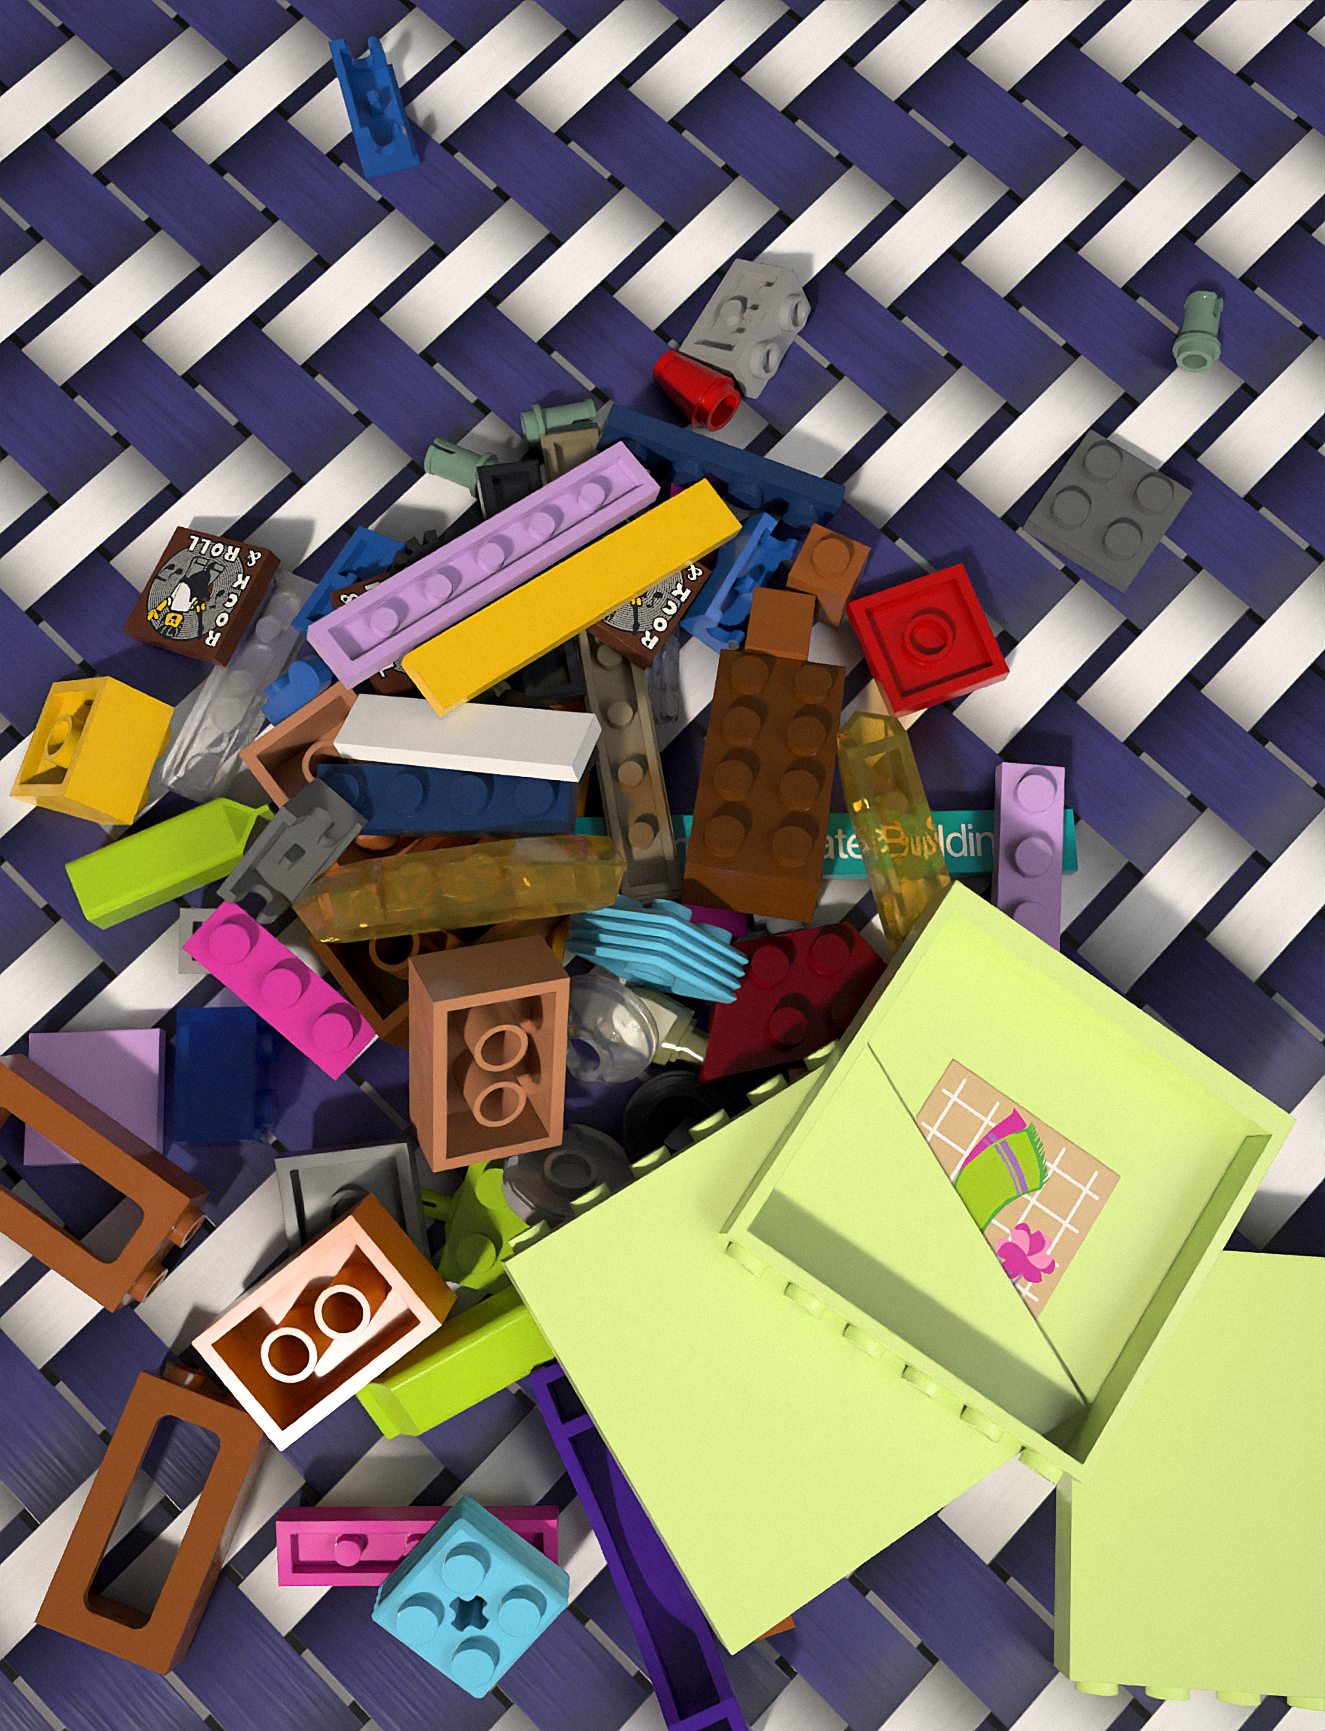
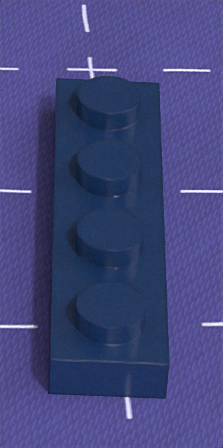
M613 403L600 431L595 450L603 452L622 441L645 469L667 476L674 485L688 489L706 478L717 494L724 496L731 505L746 510L758 508L782 517L786 524L794 528L810 530L814 523L825 527L841 508L846 488L843 485Z
M318 764L317 777L369 821L358 835L574 840L579 782L416 765Z

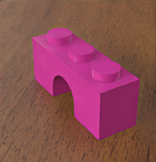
M224 901L181 947L335 1081L376 1035L359 1010L236 903L230 905Z

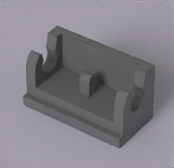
M316 777L280 808L216 893L230 905L243 900L249 892L259 895L264 899L266 905L259 913L256 921L260 924L272 923L290 906L296 910L302 905L369 821L321 779Z

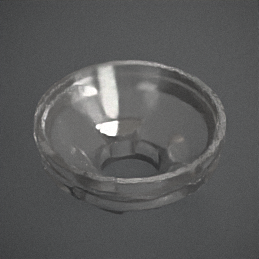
M590 974L570 977L566 1067L570 1070L573 1077L585 1082L616 1084L636 1078L651 1063L659 1048V1032L651 1011L635 993L615 980ZM570 1039H580L589 1043L599 1054L600 1061L596 1062L584 1055L572 1045Z

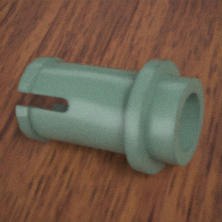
M1197 291L1187 296L1185 300L1181 336L1175 340L1172 347L1173 356L1177 359V365L1185 371L1195 373L1206 371L1212 367L1213 362L1218 360L1221 354V343L1218 341L1217 335L1224 302L1222 298L1217 299V294L1214 292Z
M592 399L540 409L538 403L531 405L530 411H524L520 414L526 447H538L540 452H542L540 434L598 427V423H593V420L572 423L574 420L597 417Z
M443 437L435 438V446L430 445L425 457V472L470 489L471 496L480 500L475 478L476 466L501 464L498 462L497 455L486 452L482 456L448 442Z

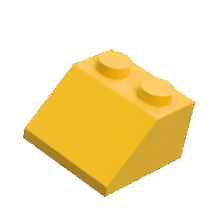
M110 676L53 682L9 796L22 802L104 825H132L134 818L142 812L147 804L150 794V786L147 783L155 761L165 752L170 742L171 728L169 723L175 708Z

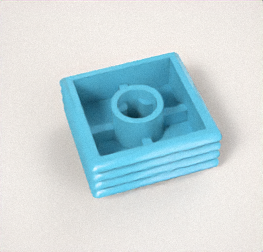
M606 893L602 903L583 901L576 904L580 911L579 914L572 917L576 926L568 929L572 938L564 941L568 951L634 985H644L664 993L727 1004L737 1000L733 991L741 988L737 978L745 975L741 966L748 963L749 960L743 952L729 945L732 938L730 932L706 923L696 922L692 924L689 922L692 911L689 908L663 899H654L651 909H645L640 902L615 893Z
M462 1496L380 1586L372 1619L473 1697L479 1699L486 1695L567 1607L570 1576L472 1498ZM476 1595L483 1598L480 1600H472Z

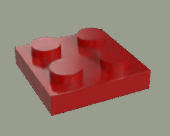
M962 563L848 603L846 614L891 721L1004 681L1010 673Z

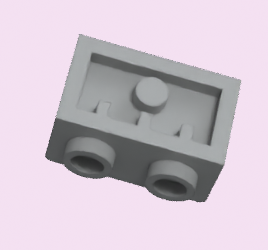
M735 259L679 348L680 354L717 372L734 376L744 396L757 399L769 379L776 373L781 359L797 333L804 327L811 311V306L794 269Z

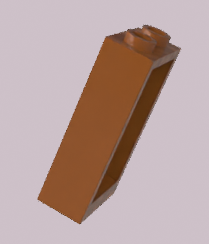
M22 1053L1 1056L0 1129L11 1113H13L139 1204L143 1209L144 1219L115 1261H108L0 1183V1232L111 1313L134 1300L144 1303L158 1288L168 1272V1269L161 1265L171 1248L174 1244L180 1248L183 1247L203 1223L206 1213L199 1208L212 1190Z
M167 1361L164 1370L156 1368L140 1371L34 1621L39 1625L164 1676L185 1660L272 1444L269 1436L230 1389L227 1394L206 1387L202 1385L206 1374L192 1367L172 1361ZM166 1415H172L215 1432L220 1439V1449L152 1615H149L92 1592L89 1589L158 1424Z

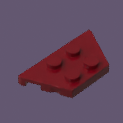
M848 921L729 944L743 952L749 962L741 966L745 975L737 978L741 985V988L733 991L737 1000L730 1004L716 1001L712 1004L707 1027L710 1030L704 1061L700 1065L698 1073L700 1087L806 1065L803 1058L837 1038L841 1039L888 965Z

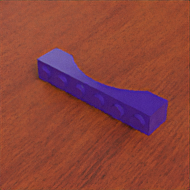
M556 1362L533 1372L528 1376V1379L554 1444L581 1500L613 1577L644 1659L668 1731H752L708 1620L560 1364Z

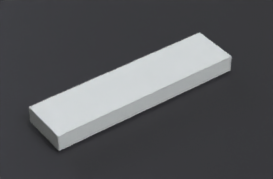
M359 694L333 744L340 756L348 759L579 782L602 729L596 714L464 703L440 718L426 699Z

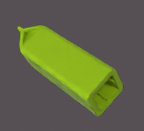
M219 797L65 864V868L86 919L104 930L230 875L276 813L268 804L254 809Z
M511 1285L443 1323L358 1390L355 1395L388 1441L399 1434L419 1436L556 1360V1357L515 1286Z

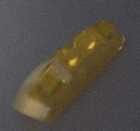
M856 710L836 734L839 772L849 816L887 945L893 959L936 891L949 885L951 880L907 731L897 717Z
M592 835L527 837L373 858L328 870L313 880L292 908L318 942L347 943L598 911L615 904L627 862L610 837Z

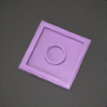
M156 1028L29 1034L28 1058L163 1155L166 1031ZM25 1123L24 1165L31 1167L82 1165L74 1157Z

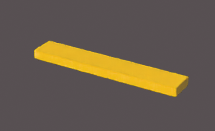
M704 478L404 655L401 666L437 715L442 718L732 540L740 532L742 525L707 479Z

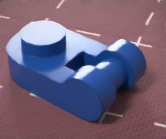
M318 653L317 655H305L290 665L288 673L277 679L263 691L269 701L261 708V711L273 727H275L340 680Z

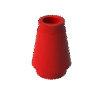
M676 350L667 351L655 364L652 374L653 379L660 384L662 389L695 428H706L710 432L718 431L736 413L740 403V393L734 389L732 378L685 355H681Z

